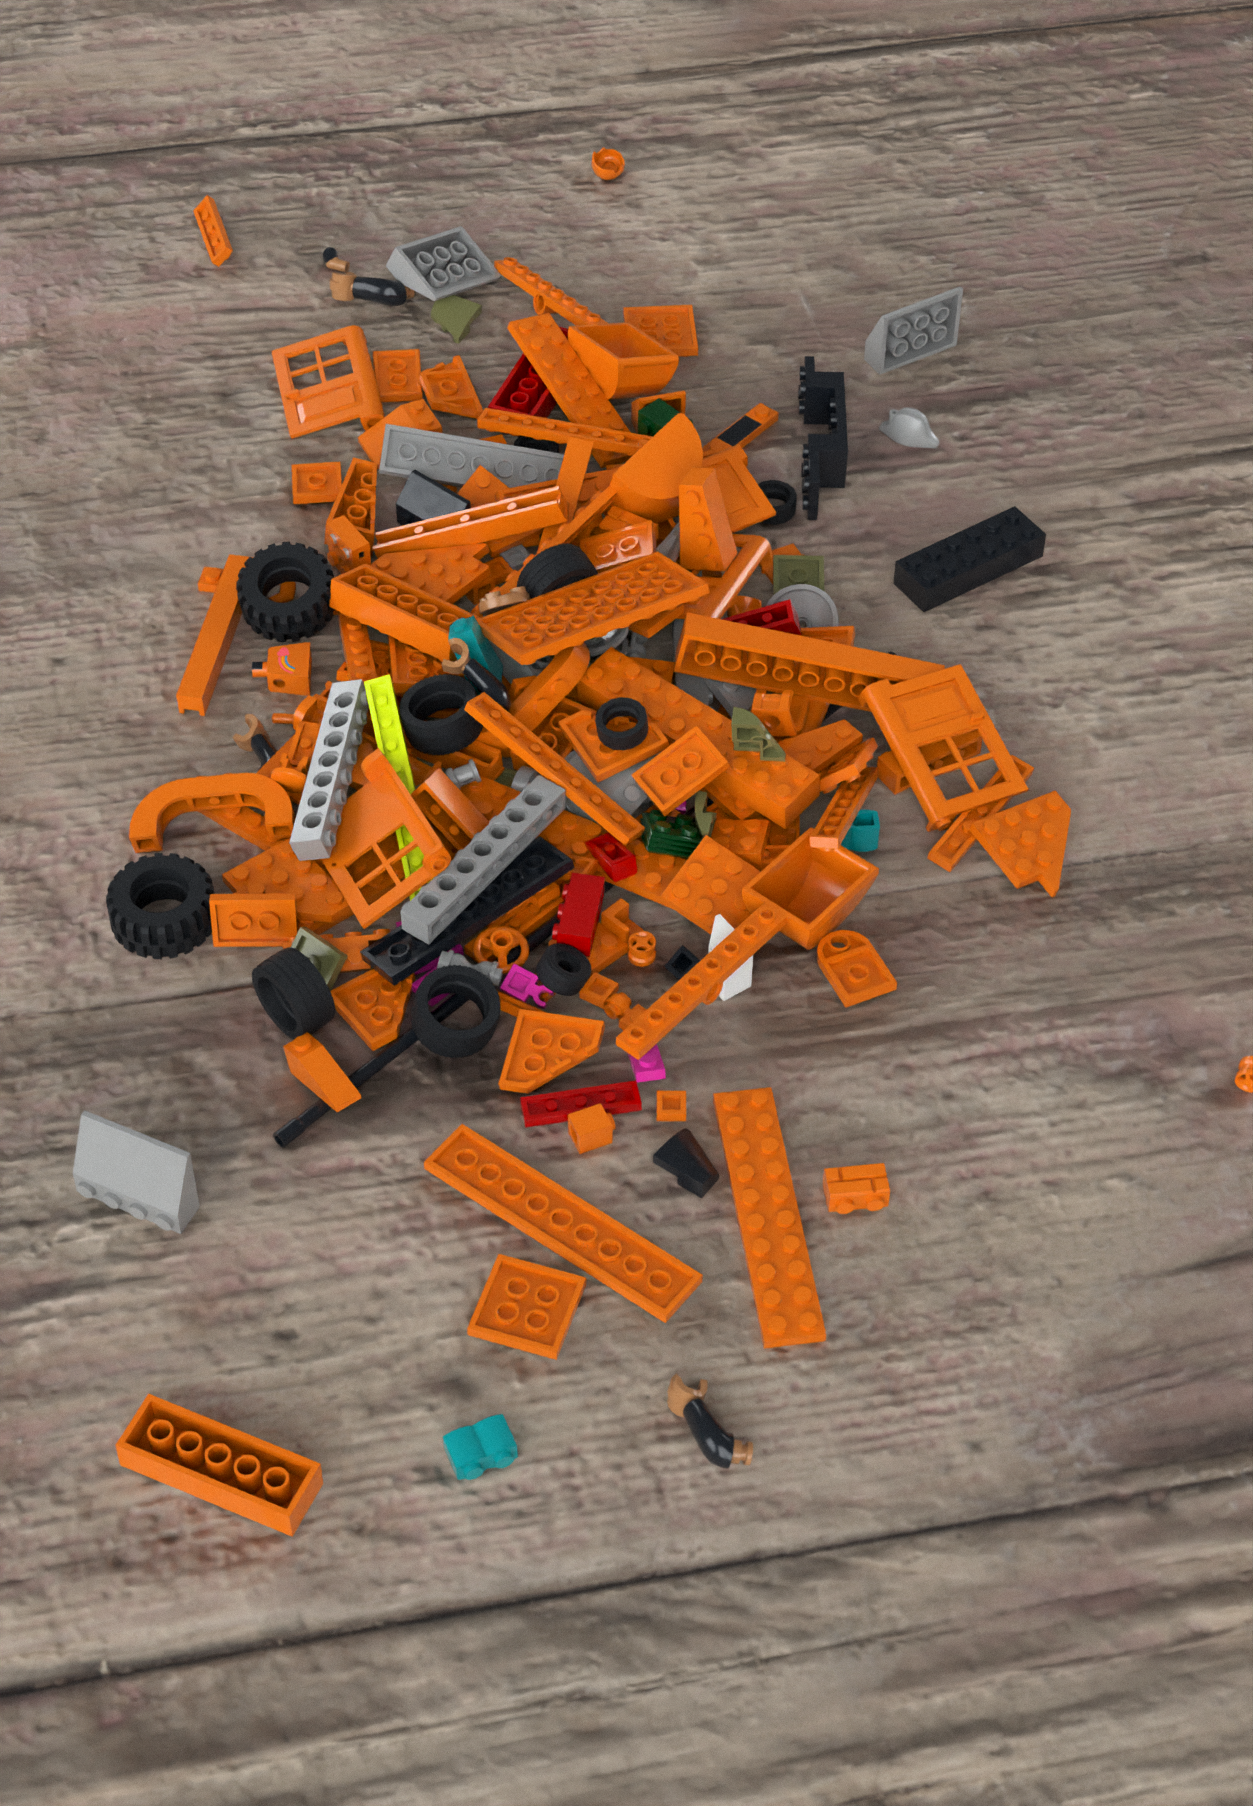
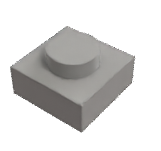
M522 544L500 553V556L504 558L510 567L517 571L523 567V562L530 555Z

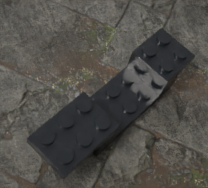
M805 356L804 366H800L799 369L800 385H798V399H802L799 400V415H803V424L828 425V430L831 431L829 434H808L807 444H803L802 458L806 459L801 463V477L804 478L802 479V494H806L803 495L802 510H807V520H817L819 489L845 488L848 458L844 372H815L814 356Z

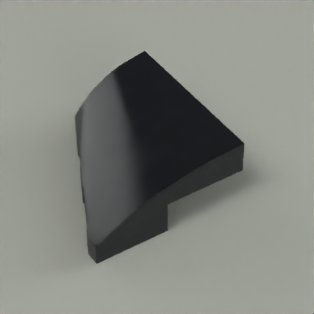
M687 1128L672 1136L653 1155V1163L677 1176L678 1185L700 1198H703L719 1179V1173L691 1131Z

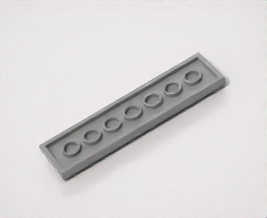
M386 424L379 473L409 478L411 472L417 470L439 484L463 487L481 465L509 488L558 479L564 454Z

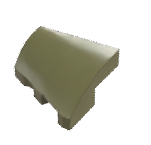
M452 295L435 301L431 310V318L435 323L441 325L445 333L450 332L453 335V341L459 344L470 333V324L482 313V305Z
M733 707L731 727L734 750L760 752V760L785 762L786 753L758 717L746 709Z
M698 791L695 796V826L701 839L705 835L711 838L714 824L717 820V813L706 811L707 792Z

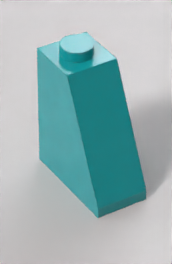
M474 615L466 619L460 618L450 625L448 640L460 638L468 645L470 658L478 661L501 681L503 664L488 639L484 637ZM454 652L457 660H459L461 655ZM474 686V688H475L477 694L480 695L481 693H480V692L477 690V688Z

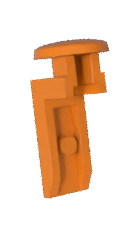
M300 721L289 754L282 753L280 759L281 767L272 770L271 779L279 783L285 791L292 793L303 792L321 724Z

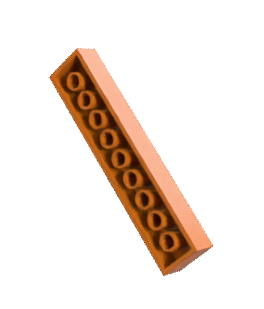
M688 612L676 648L674 672L756 689H766V691L781 694L784 690H793V696L807 697L810 700L817 699L825 703L871 712L869 706L862 708L858 700L862 690L868 685L887 678L891 685L945 669V665Z
M610 647L592 663L577 683L578 699L597 711L602 704L619 697L638 701L645 708L648 722L657 724L668 739L669 746L697 725L730 765V768L712 780L711 783L784 829L820 796V775L787 754L785 762L760 760V752L734 750L732 721L613 647ZM623 716L629 718L631 722L638 723V720L631 716Z

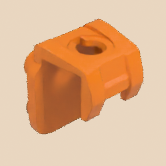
M757 689L753 698L752 713L758 717L772 736H787L791 738L799 735L805 725L809 710V700L807 697L793 696V690H784L782 694H766V689Z

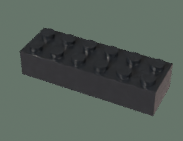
M1014 506L897 560L893 584L919 609L926 612L1043 557L1046 533Z

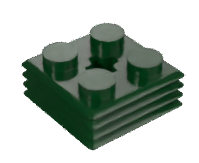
M660 810L642 813L643 818H640L645 830L641 838L646 850L650 853L688 859L702 841L693 818L688 815L678 814L677 817L664 816Z

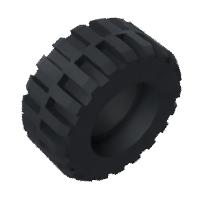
M282 542V545L277 546L274 543L268 545L266 550L261 548L255 552L254 558L249 557L244 563L245 568L242 567L238 574L239 579L236 582V589L244 619L248 625H251L254 632L257 634L262 633L263 637L269 640L276 638L277 642H286L289 639H292V642L300 641L299 638L306 636V638L313 636L316 630L320 632L326 627L325 621H331L334 616L333 611L335 610L329 607L331 579L334 578L331 565L328 564L323 554H318V550L310 546L305 548V544L297 542L295 545H291L290 542ZM284 582H300L309 586V589L303 596L291 602L278 603L266 598V595L272 588Z
M154 853L155 856L147 858V855L139 857V861L135 863L131 861L124 866L125 870L120 869L114 876V880L108 886L106 904L112 932L118 943L123 945L125 949L132 953L136 951L138 956L144 958L152 956L153 959L162 960V957L169 956L171 959L178 957L180 953L184 952V954L192 952L194 946L199 947L206 941L205 936L209 937L211 935L209 898L210 894H215L210 875L205 872V868L200 864H194V860L185 856L180 858L178 854L170 853L169 856H165L163 853ZM170 899L182 902L178 907L166 912L154 913L142 910L148 904L158 900Z

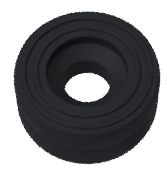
M556 943L550 945L544 951L537 963L536 973L541 983L552 992L563 996H572L579 993L589 979L591 965L586 956L578 949L567 944Z

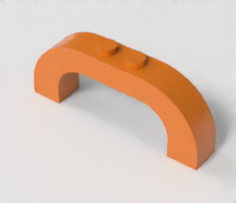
M585 642L580 646L565 648L556 654L548 666L511 704L509 713L531 732L583 677L590 661V651ZM484 726L478 738L475 739L499 750L508 747Z
M225 773L214 776H197L168 782L150 792L139 803L132 815L129 839L135 853L162 851L165 828L171 820L180 814L243 806L256 807L265 812V826L271 840L285 839L291 837L296 814L284 788L267 776L255 773Z

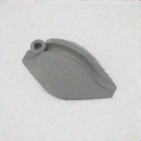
M905 407L899 411L892 409L889 412V420L882 422L879 426L880 431L895 442L905 446L936 449L939 445V440L932 432L928 419L915 408Z

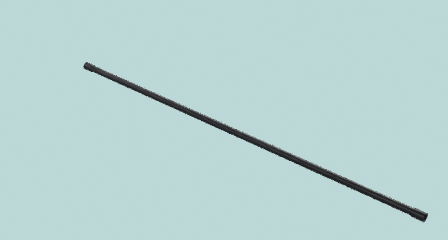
M888 652V654L896 655L894 652ZM830 704L823 721L842 706ZM707 797V807H709L714 802ZM693 806L684 814L692 817L695 823V806ZM605 881V893L615 885ZM557 914L526 937L529 944V953L552 935L554 923H560V920H557ZM520 945L509 951L507 964H511L518 959L521 953ZM455 993L435 1008L431 1014L435 1020L441 1023L470 999ZM411 1027L348 1076L356 1089L418 1041L413 1028ZM320 1098L299 1116L291 1119L273 1133L274 1140L281 1147H286L300 1136L307 1127L332 1108Z

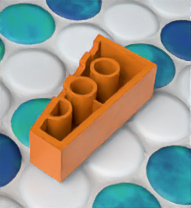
M353 457L326 522L344 515L370 543V555L373 556L377 463Z
M692 467L679 484L680 566L693 570L726 571L736 557L737 550L715 468Z

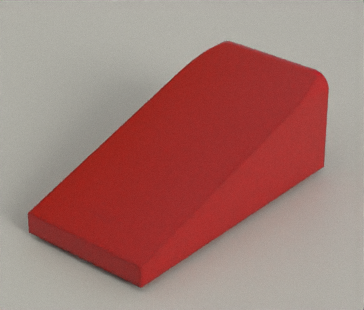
M609 832L585 842L586 848L598 860L599 865L614 882L621 881L638 872L636 856Z

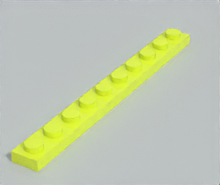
M389 674L364 681L377 746L386 756L411 794L416 787L391 676ZM405 825L396 830L399 850L414 841ZM418 846L401 858L405 879L423 866L424 854ZM421 888L409 896L410 901L419 893Z

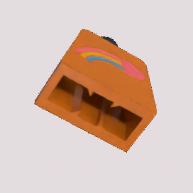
M310 642L270 647L268 649L267 662H252V676L267 677L269 691L310 695L312 673Z

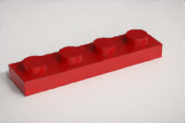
M636 1080L520 1097L525 1128L567 1122L568 1114L600 1103L606 1114L611 1113V1115L642 1110V1102Z

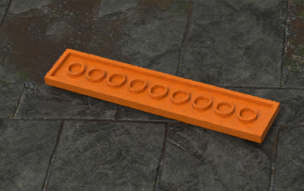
M480 775L481 782H471L460 787V791L490 822L494 816H498L505 809L511 799H515L521 792ZM563 810L537 837H542L563 853L595 859L586 848L585 842L608 831L598 823ZM635 839L625 846L636 856L638 872L635 875L614 882L600 865L594 876L605 877L606 882L669 907L659 900L660 896L687 860L675 856L650 853L646 850L643 842Z
M772 1088L713 1093V1103L764 1349L826 1341V1330Z
M461 1124L424 1161L425 1170L664 1323L673 1316L702 1283L703 1275L464 1124Z

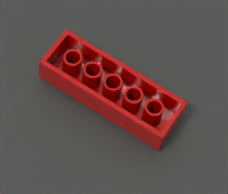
M559 327L568 339V329ZM523 353L488 405V408L548 418L557 402Z

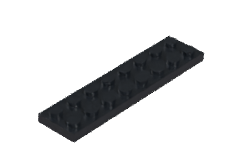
M539 836L429 945L403 930L401 925L360 951L362 959L395 986L438 958L442 951H449L574 869L573 860Z

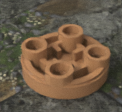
M525 586L510 589V593L501 595L500 591L485 594V598L480 599L478 605L480 614L490 615L530 600V595L526 592Z

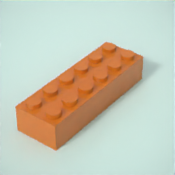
M363 564L331 579L329 607L343 615H348L358 620L361 624L369 625L379 630L380 633L388 634L398 639L401 643L413 646L422 653L436 657L441 662H443V659L452 662L457 660L448 642L450 625L460 618L466 619L474 614L367 564ZM474 615L476 620L481 618L479 616Z
M149 1393L115 1445L121 1466L292 1537L323 1485L321 1463Z

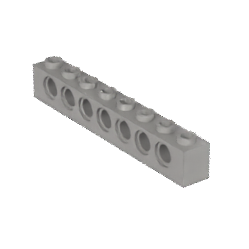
M362 679L335 682L331 685L289 841L299 861L330 858L332 848L336 844V833L338 825L341 824L343 805L347 802L346 794L348 786L352 782L353 766L357 762V751L362 743L363 727L367 723L369 704Z
M540 775L531 783H527L522 792L515 799H511L498 816H494L481 832L474 835L471 842L464 849H460L456 853L454 859L444 871L434 877L429 883L423 885L419 893L411 901H407L403 905L400 912L402 929L429 945L566 808V790Z

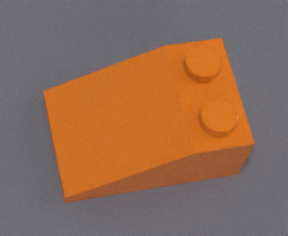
M424 399L400 405L358 437V442L371 462L377 463V469H379L386 424L443 433L442 425Z

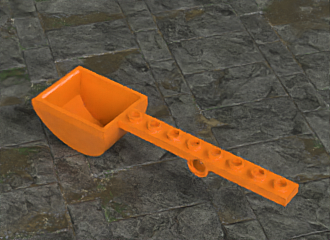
M505 257L504 260L494 261V267L501 275L534 297L533 306L538 315L545 313L559 314L575 325L569 326L568 343L608 400L653 396L669 383L678 366L679 357L677 354L629 322L607 323L600 318V315L588 310L587 306L579 304L575 298L567 296L563 290L555 288L551 282L545 281L539 274L530 271L529 267L518 263L517 259Z
M678 413L613 474L610 485L603 492L601 490L597 491L587 507H580L570 523L564 522L557 530V535L553 539L549 537L542 543L537 554L555 545L572 543L604 511L608 513L613 505L647 520H652L654 523L666 521L679 513V484L692 467L702 468L703 463L701 440L696 428L688 417L683 413ZM530 554L523 562V567L519 571L513 570L507 576L506 583L501 588L496 586L491 592L500 591L501 595L510 593V589L517 587V581L523 568L537 554ZM478 603L471 613L482 618L483 615L480 614Z
M810 827L742 888V898L751 915L616 1037V1045L639 1060L701 1002L705 1005L713 1003L722 990L723 982L778 931L807 950L816 947L824 936L834 932L862 900L878 876L879 868L842 845L838 849L828 852L810 847V835L814 828Z

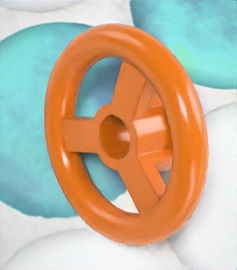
M498 925L486 928L477 935L473 943V955L478 963L488 961L484 958L481 947L489 949L497 956L498 968L503 969L502 974L509 973L513 964L522 967L529 956L527 939L521 932L509 926ZM520 945L521 953L518 959L511 964H507L509 951Z

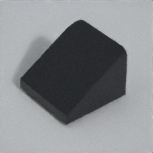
M682 945L664 967L680 980L701 960Z

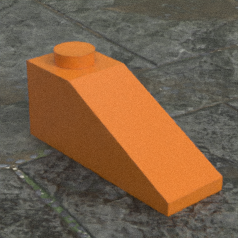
M308 1032L283 1046L290 1072L333 1110L339 1112L361 1099L360 1092L326 1048Z

